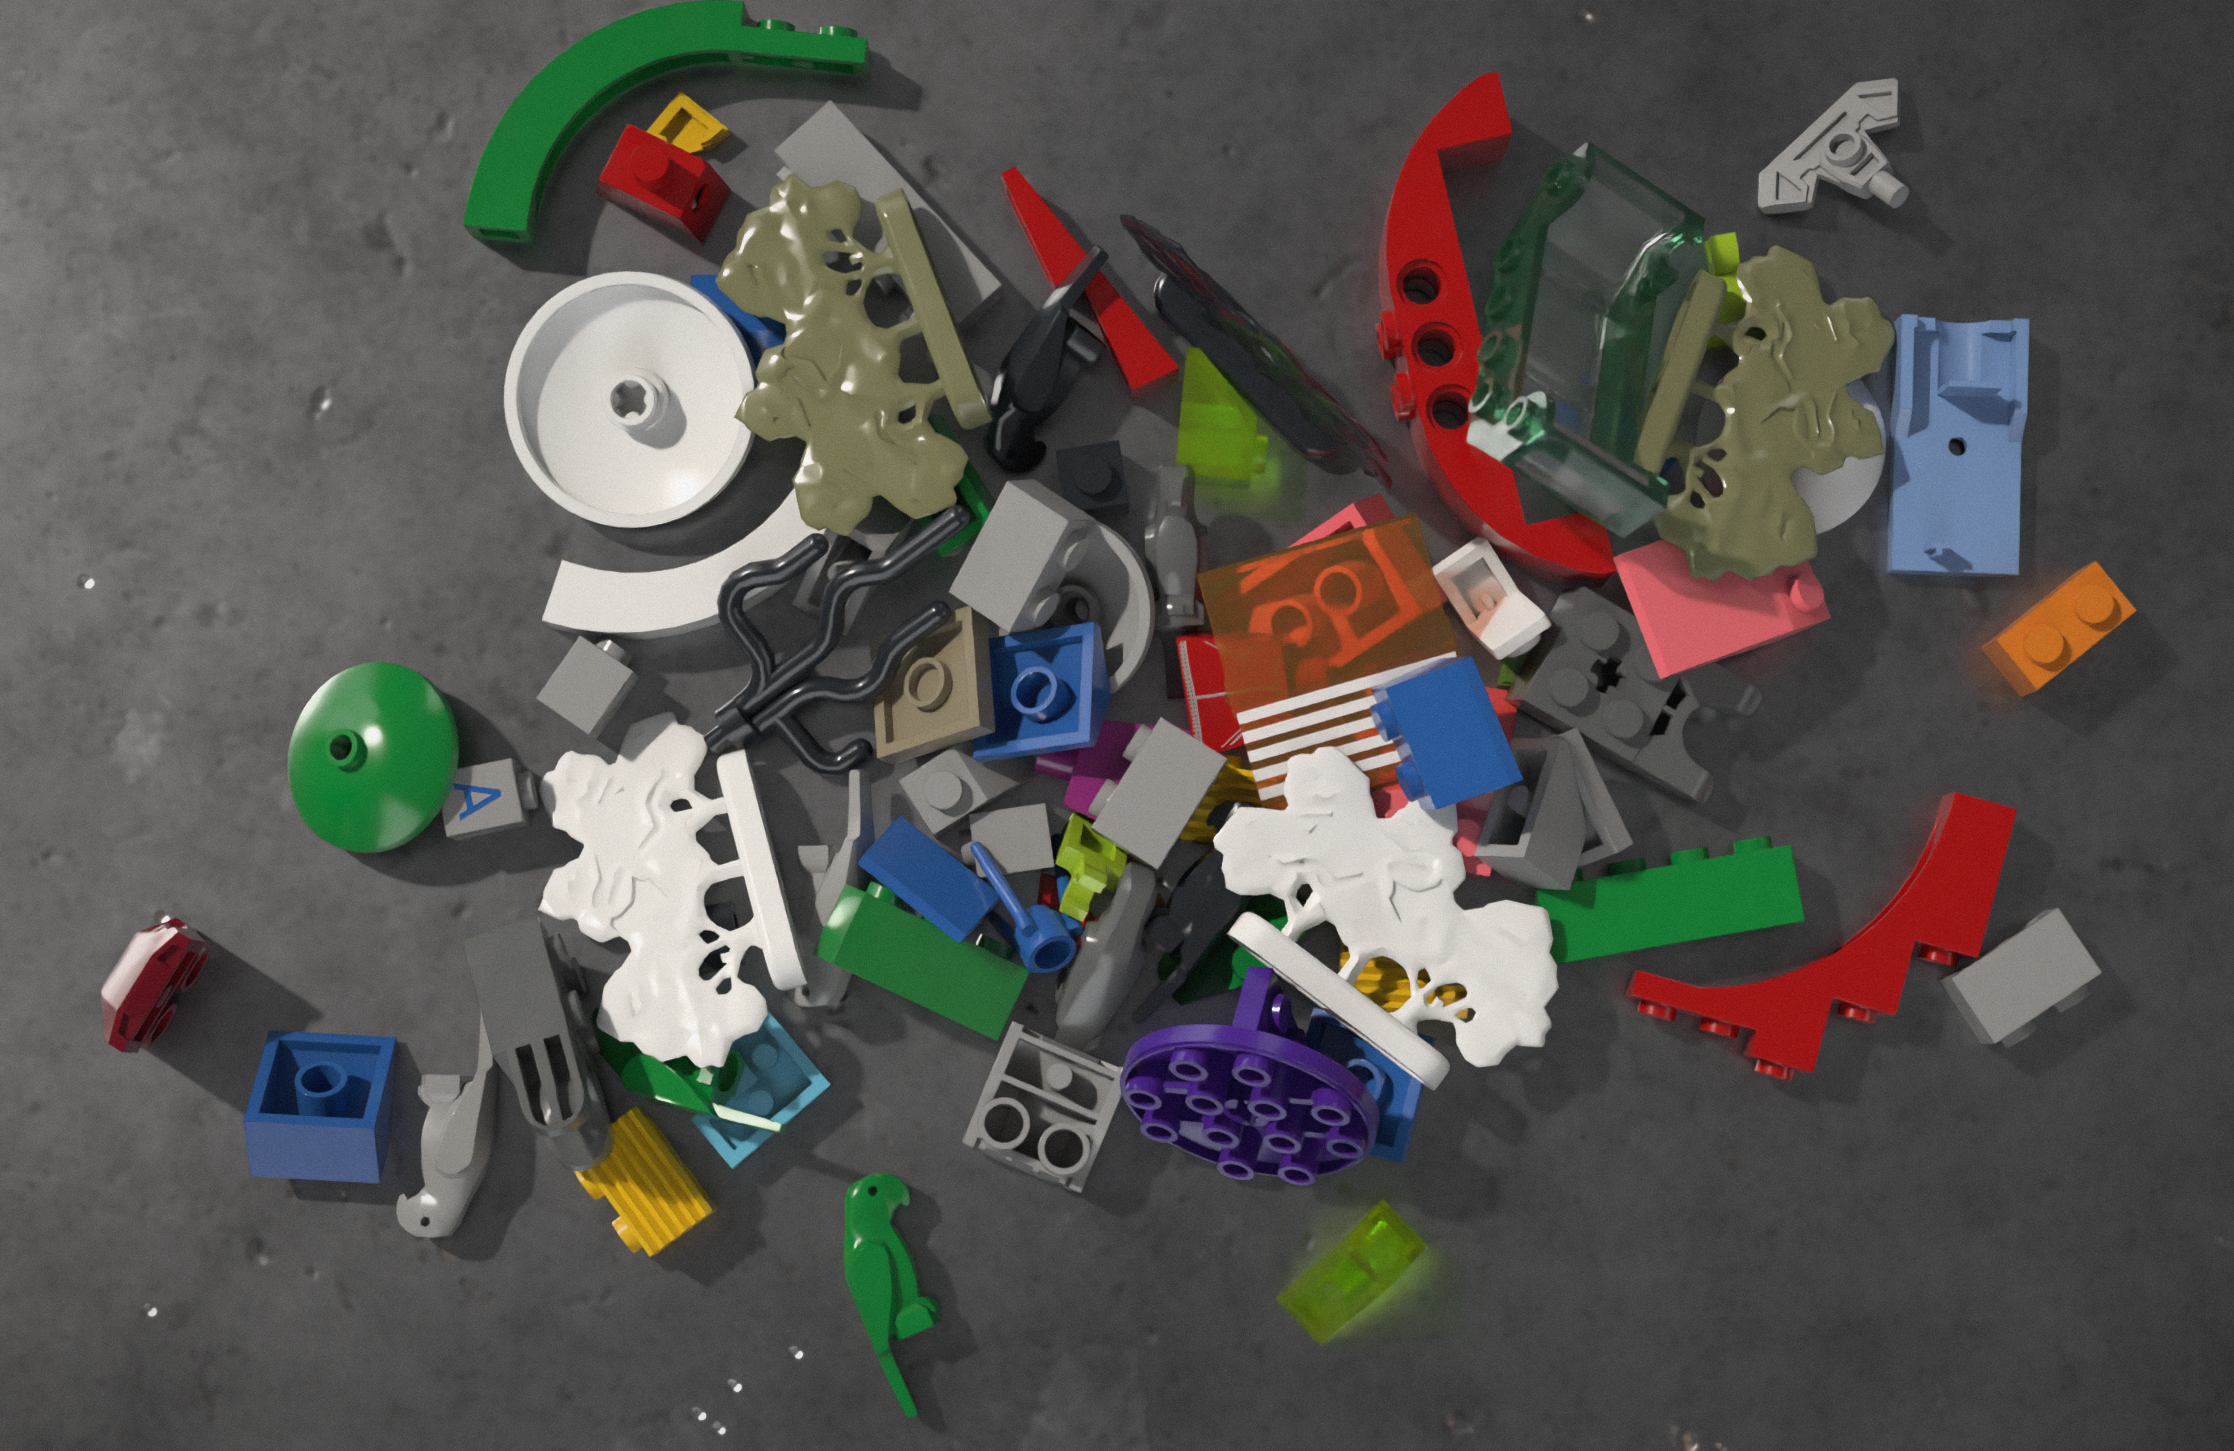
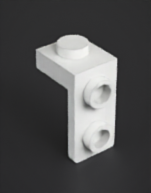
M1478 536L1429 569L1465 629L1497 660H1501L1506 656L1517 657L1526 653L1540 641V633L1552 624L1546 614L1519 591L1487 539Z

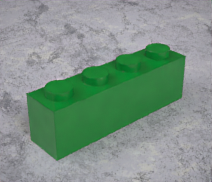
M1771 836L1733 842L1735 854L1710 858L1708 847L1670 853L1672 865L1647 869L1645 858L1625 860L1607 864L1609 876L1589 880L1583 879L1582 869H1576L1570 890L1534 889L1530 891L1533 906L1543 907L1549 913L1553 934L1550 954L1557 965L1803 922L1805 919L1791 845L1773 848Z

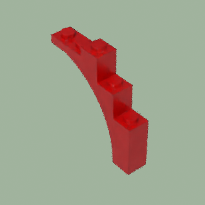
M1952 792L1942 796L1930 837L1914 869L1897 894L1868 925L1849 941L1816 961L1792 972L1764 981L1727 987L1701 988L1637 970L1630 973L1624 997L1640 1001L1637 1012L1654 1018L1675 1022L1677 1011L1702 1018L1699 1030L1737 1040L1739 1029L1747 1031L1741 1056L1757 1060L1754 1071L1756 1073L1792 1082L1795 1071L1813 1073L1832 1002L1839 1004L1836 1015L1874 1025L1877 1015L1883 1017L1896 1015L1914 946L1921 948L1919 959L1951 968L1957 967L1958 959L1969 960L1978 958L2017 809L1959 792Z

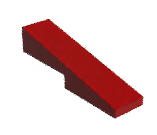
M1013 167L1001 173L1002 186L1054 292L1087 254L1018 169ZM1099 270L1082 292V295L1132 399H1137L1179 379V367Z

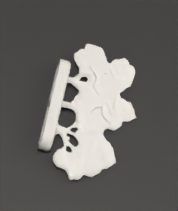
M667 711L631 723L622 741L615 763L608 765L599 756L569 751L558 760L555 770L547 772L540 782L539 794L549 815L552 827L567 832L570 837L582 843L584 848L579 858L568 862L564 867L553 870L543 891V899L538 910L562 921L571 918L578 921L580 931L598 942L603 943L619 936L628 941L631 953L622 967L613 973L604 986L596 1020L599 1029L621 1042H634L643 1054L653 1056L661 1062L687 1055L700 1068L710 1065L722 1067L732 1042L743 1035L757 1032L768 1015L766 999L755 986L743 983L737 977L745 951L750 946H757L763 949L770 977L774 986L779 990L784 991L808 984V979L758 784L746 749L724 754L718 758L716 764L723 797L711 800L695 791L694 775L707 753L704 735L695 731L692 726L679 725L676 715L671 711ZM687 799L693 809L674 812L670 805L674 800ZM728 813L739 859L718 865L711 860L709 853L696 841V832L705 826L715 815ZM744 876L754 916L745 926L728 931L717 926L709 919L704 905L705 892L713 883ZM704 930L714 931L719 935V938L707 944L699 934ZM725 945L730 948L729 952L720 954L722 963L727 964L709 981L703 980L699 976V967L710 952ZM731 977L732 990L727 994L719 995L716 988L723 979Z
M1332 746L1317 748L1313 754H1299L1288 760V771L1284 782V796L1288 806L1285 810L1239 807L1213 839L1214 847L1224 855L1221 869L1225 876L1226 888L1239 895L1272 894L1284 900L1288 917L1287 924L1280 931L1257 914L1244 912L1231 927L1227 935L1266 967L1273 968L1279 977L1424 1086L1435 1091L1448 1074L1450 1063L1438 1050L1418 1036L1417 1024L1420 1021L1436 1019L1452 1022L1456 1029V1044L1466 1061L1478 1068L1498 1065L1506 1053L1516 1045L1544 1046L1545 1035L1552 1027L1551 1020L1544 1007L1559 988L1557 964L1550 954L1553 934L1549 913L1543 907L1510 900L1488 903L1483 908L1463 910L1455 902L1453 892L1466 879L1462 852L1453 846L1452 838L1458 831L1456 803L1437 810L1421 809L1418 800L1414 802L1409 801L1405 808L1398 810L1391 818L1376 817L1373 799L1370 795V778L1340 749ZM1302 884H1309L1313 892L1305 905L1302 906L1296 898L1297 891ZM1325 920L1335 925L1343 944L1348 947L1350 953L1349 960L1338 974L1296 943L1303 931L1317 926ZM1379 956L1391 958L1407 972L1410 981L1411 998L1395 1012H1386L1353 987L1357 977L1371 958ZM1425 968L1431 981L1421 989L1417 984L1418 971ZM1459 983L1465 986L1467 990L1465 998L1444 1007V1002L1438 997L1435 998L1432 1004H1428L1426 1000L1438 986ZM1473 1008L1476 1012L1473 1020L1467 1023L1455 1017L1463 1009Z

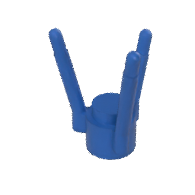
M1056 833L1051 837L1058 896L1061 904L1063 894L1070 881V874L1066 869L1056 865L1061 834ZM973 842L970 847L971 852L1014 918L1016 929L997 912L991 913L988 917L989 922L1018 953L1028 972L1050 973L1063 968L1072 960L1076 953L1077 945L1074 938L1081 936L1084 932L1080 921L1062 912L1060 915V913L1051 910L1045 905H1035L1024 909L980 842Z

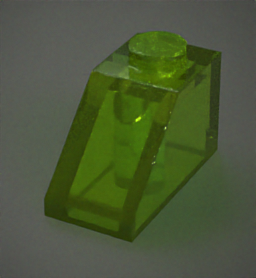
M1187 347L1176 464H1189L1194 469L1195 484L1250 489L1252 473L1264 474L1268 436L1256 435L1257 416L1200 348Z
M1382 1199L1347 1228L1275 1299L1321 1345L1387 1291L1427 1245Z

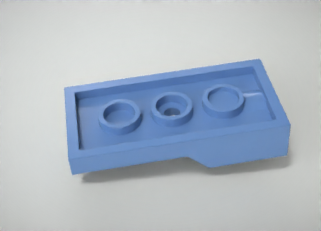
M1902 314L1893 323L1895 342L1892 346L1887 573L2014 578L2019 575L2021 443L2028 411L2029 319L2013 318L2011 321L1989 320L1977 323H1952L1940 321L1936 318ZM1958 439L1963 442L1965 446L1963 455L1956 456L1949 451L1948 445L1950 440Z

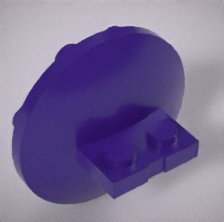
M1248 966L1232 1026L1189 1024L1152 1032L1139 1039L1129 1049L1120 1075L1122 1096L1133 1114L1141 1121L1140 1131L1144 1136L1154 1141L1170 1143L1189 1154L1215 1163L1221 1174L1236 1180H1249L1255 1174L1281 1177L1284 1181L1294 1185H1312L1316 1182L1317 1176L1336 1173L1362 1161L1374 1146L1380 1122L1377 1103L1367 1087L1346 1068L1306 1046L1305 1032L1303 1029L1298 1028L1292 1014L1290 997L1283 993L1273 968Z

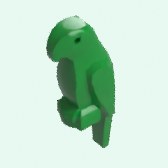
M875 1172L849 1185L845 1197V1279L878 1361L906 1417L911 1418L916 1416L917 1408L889 1345V1337L892 1336L894 1341L903 1340L934 1326L942 1320V1317L939 1313L938 1301L930 1296L921 1294L919 1275L914 1257L908 1244L892 1223L894 1213L901 1203L905 1206L910 1204V1194L907 1186L898 1176L888 1172Z

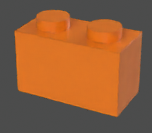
M2094 561L2076 571L1981 647V649L2017 694L2023 697L2041 688L2137 610L2097 561Z

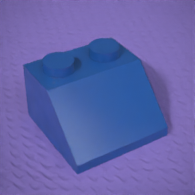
M1472 656L1440 658L1371 689L1377 702L1370 706L1373 722L1385 742L1393 741L1402 764L1395 767L1399 784L1410 802L1418 800L1421 809L1437 810L1523 780Z
M269 1030L243 1121L251 1176L380 1183L391 1139L397 1038Z

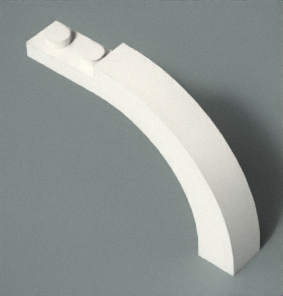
M794 487L781 506L761 526L743 540L716 555L693 564L655 572L621 573L597 570L562 560L542 621L550 628L582 636L600 638L603 635L607 639H652L684 634L721 622L718 616L717 598L721 585L733 571L749 562L776 559L784 555L812 533L824 535L826 528L818 531L807 526L801 519ZM791 580L780 585L758 587L749 591L742 603L743 611L745 612L769 598Z

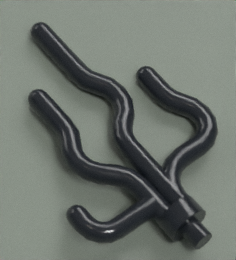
M952 506L885 557L856 561L839 570L825 586L820 602L817 631L807 642L777 665L775 664L774 653L766 639L743 611L742 603L744 597L754 588L780 585L800 575L828 552L829 542L824 535L812 533L776 559L749 562L733 571L721 585L717 598L718 616L728 635L748 658L751 665V676L749 683L739 694L715 711V719L718 725L703 737L708 748L717 756L723 754L733 745L740 750L746 749L747 751L774 730L798 759L816 774L826 777L844 776L851 770H856L866 763L873 754V747L868 740L858 738L837 752L827 751L816 741L794 714L813 702L826 701L838 704L864 703L880 695L894 681L906 653L950 619L951 609L949 605L944 601L935 600L895 629L880 644L872 666L866 674L853 679L832 676L807 677L797 683L795 682L825 660L839 644L845 626L846 603L849 596L855 590L866 586L887 584L906 574L968 526L970 522L968 510L963 506Z

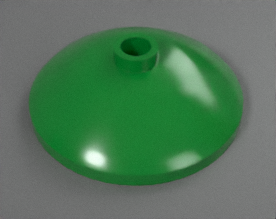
M369 662L359 664L338 673L328 680L312 696L300 714L291 737L288 752L289 788L295 807L306 825L325 842L359 853H376L394 849L421 833L440 812L447 800L456 776L459 738L450 705L437 686L417 671L395 663ZM351 742L352 749L348 757H346V750Z

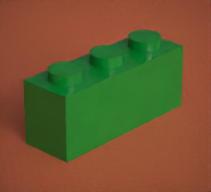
M872 881L866 892L845 884L812 955L998 1041L1029 975L1026 968L1010 961L1015 950L981 933L976 944L967 940L958 944L923 915L919 918L902 910L901 907L904 900L890 889Z

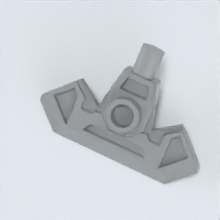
M1890 78L1855 83L1759 173V209L1765 214L1809 210L1814 205L1819 179L1839 186L1844 191L1863 199H1869L1874 194L1892 208L1901 206L1908 197L1909 188L1892 176L1893 170L1890 162L1868 136L1899 127L1901 107L1899 81Z

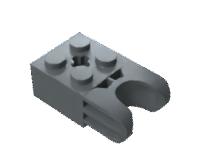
M1586 587L1563 589L1548 617L1552 623L1551 626L1540 633V641L1530 650L1504 700L1560 733L1577 727L1587 748L1611 762L1618 763L1683 801L1706 804L1714 790V777L1707 770L1696 764L1687 754L1682 736L1685 721L1693 710L1702 705H1708L1728 715L1743 714L1747 716L1754 714L1763 697L1761 691L1715 662L1660 679L1637 619L1633 614ZM1602 664L1606 673L1603 686L1595 688L1598 677L1591 672L1592 665Z
M537 915L463 939L492 1056L515 1086L524 1117L539 1135L544 1136L549 1151L563 1168L571 1171H584L600 1165L612 1152L614 1134L592 1054L602 1050L601 1040L591 1014L585 1015L578 997L586 993V986L576 958H569L560 933L550 936Z

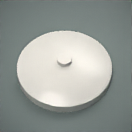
M612 272L584 279L565 288L548 300L527 323L516 342L507 367L504 385L505 419L514 450L523 467L539 488L557 504L584 519L599 524L626 528L649 527L680 519L701 509L716 498L734 479L744 464L755 437V433L748 430L745 424L735 419L734 416L747 392L756 389L759 382L755 374L756 368L752 355L741 332L723 309L708 296L684 282L664 275L648 272Z

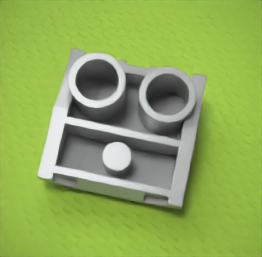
M1012 1021L963 1137L962 1144L1028 1174L1080 1194L1122 1096L1120 1075L1123 1067H1117Z

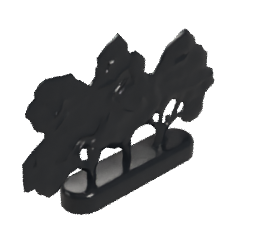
M1120 215L1123 228L1136 241L1142 255L1158 271L1162 272L1155 283L1153 292L1155 311L1161 320L1295 453L1306 460L1321 462L1330 460L1342 452L1362 469L1364 474L1375 478L1381 485L1391 489L1392 479L1378 462L1389 465L1388 458L1379 448L1378 443L1302 367L1277 336L1265 330L1207 272L1199 268L1180 243L1162 235L1158 229L1140 219H1136L1133 215Z

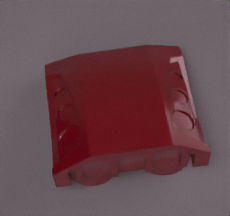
M174 918L134 934L101 988L104 1039L109 1045L121 1052L138 1053L142 1045L149 1048L162 1036L177 1008V1004L169 1000L175 989L181 992L187 991L196 981L209 959L211 949L205 946L206 941L197 934L198 930L182 920Z

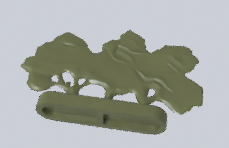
M791 173L787 175L784 182L773 186L768 206L746 215L744 224L737 232L736 248L726 256L716 280L718 288L742 311L758 317H769L784 323L787 333L784 344L768 348L762 354L755 372L759 382L757 388L747 392L734 418L745 424L748 430L769 442L777 438L785 439L793 436L806 441L807 445L801 458L800 467L792 478V482L795 487L801 519L807 526L818 531L827 528L838 535L848 536L852 534L854 528L867 517L872 508L873 497L878 495L883 496L897 509L915 520L952 507L957 500L954 486L963 478V471L969 458L961 445L948 437L936 433L927 419L933 403L936 399L947 396L958 423L967 430L993 421V416L911 203L903 188L877 199L875 204L876 212L888 242L885 250L880 254L865 248L853 237L854 227L861 218L862 200L854 186L836 180L827 185L811 187ZM834 229H840L847 240L841 243L829 240L828 233ZM828 251L852 254L849 256L851 264L854 265L861 262L863 264L862 270L842 273L830 269L824 262V254ZM884 274H897L901 276L916 316L884 329L875 326L868 318L864 307L866 290L874 277ZM861 280L860 289L854 295H847L848 281ZM919 333H923L940 378L929 385L903 383L898 375L901 361L899 351L901 342ZM915 405L916 417L906 424L898 422V413Z
M1778 245L1770 247L1767 256H1753L1750 260L1737 265L1736 280L1746 302L1745 316L1734 322L1726 324L1717 320L1727 294L1728 287L1725 280L1702 269L1697 272L1676 316L1616 477L1615 488L1636 497H1644L1654 486L1665 460L1670 457L1677 458L1684 473L1686 490L1680 494L1669 495L1655 509L1653 523L1661 539L1675 544L1685 552L1690 574L1694 578L1705 577L1714 581L1723 576L1727 571H1730L1752 581L1761 576L1771 575L1779 566L1793 567L1815 558L1818 553L1814 516L1805 500L1799 497L1791 481L1794 472L1801 467H1805L1819 475H1825L1842 468L1847 457L1852 456L1862 460L1885 453L1881 442L1882 435L1874 412L1863 408L1859 402L1850 397L1847 384L1861 379L1866 374L1880 371L1882 363L1895 342V331L1890 321L1882 318L1879 306L1868 296L1864 298H1839L1831 305L1825 303L1813 262ZM1750 327H1758L1763 329L1767 336L1761 341L1744 334ZM1711 335L1722 338L1739 356L1738 366L1726 374L1723 381L1716 385L1696 378ZM1690 393L1718 403L1725 413V425L1721 435L1713 442L1698 447L1685 441L1676 431ZM1712 449H1723L1727 455L1717 462L1710 458L1707 453ZM1698 461H1702L1714 469L1720 477L1724 488L1723 494L1719 497H1713L1699 481L1698 478H1702L1705 470L1696 467ZM1692 491L1699 493L1705 502V506L1702 509L1694 507L1690 503Z

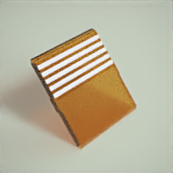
M1416 511L1196 574L1226 679H1223L1227 692L1225 700L1231 706L1234 719H1238L1262 807L1280 811L1287 808L1288 803L1284 796V782L1288 771V760L1299 754H1313L1317 748L1332 746L1340 749L1370 778V792L1399 784L1395 767L1402 764L1393 741L1385 742L1373 722L1370 706L1377 702L1371 689L1440 658H1451L1459 655L1456 644L1457 634L1452 629L1449 616H1445Z

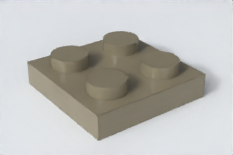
M970 606L951 611L950 619L944 625L906 653L894 681L880 695L873 698L877 759L894 765L995 732L987 617ZM892 632L869 640L871 666L880 644Z

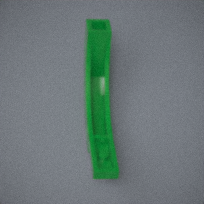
M703 0L675 3L644 10L614 21L585 36L556 56L531 79L510 104L492 132L478 162L468 194L463 225L473 238L535 244L540 209L548 184L559 161L572 141L606 106L626 92L650 80L690 68L716 65L749 66L868 78L871 57L867 38L857 37L858 32L856 30L842 26H823L820 28L819 34L795 31V25L789 22L764 19L758 21L757 27H749V15L744 1Z

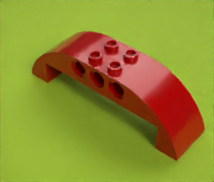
M1496 71L1481 75L1460 90L1429 121L1409 151L1393 190L1379 247V294L1382 312H1379L1380 323L1375 324L1376 337L1382 360L1393 359L1396 374L1393 375L1394 384L1389 386L1397 422L1408 421L1420 465L1437 498L1457 524L1473 539L1478 536L1487 539L1499 559L1524 573L1558 585L1593 589L1602 587L1617 571L1602 508L1528 525L1525 524L1443 177L1444 174L1501 162L1511 138L1512 129L1499 74ZM1419 289L1424 291L1432 302L1428 304L1411 302L1406 297L1404 291ZM1429 349L1437 351L1444 357L1446 364L1441 367L1430 366L1421 360L1418 352ZM1438 410L1449 411L1459 419L1461 427L1457 429L1443 428L1435 421L1432 413Z

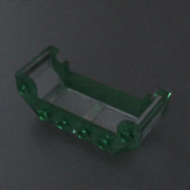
M1587 141L1567 158L1560 157L1551 164L1524 212L1495 254L1493 266L1496 268L1493 289L1485 306V314L1488 316L1485 336L1477 353L1479 370L1476 388L1468 404L1471 416L1466 442L1581 514L1624 538L1667 509L1670 483L1652 471H1647L1636 464L1634 456L1657 296L1678 281L1679 271L1669 266L1670 253L1684 242L1694 248L1699 245L1703 240L1705 218Z

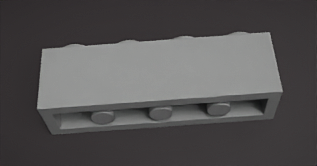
M831 100L774 150L778 163L782 167L776 174L780 182H784L787 175L792 173L811 187L823 186L839 180L856 188L862 200L861 218L854 227L853 237L865 248L881 254L888 244L876 212V201L885 194L903 188L921 227L961 334L1004 296L1002 284ZM834 229L828 233L835 242L841 243L847 240L840 229ZM884 274L872 279V282L885 295L894 288L910 305L903 312L907 319L916 316L901 276L897 274Z

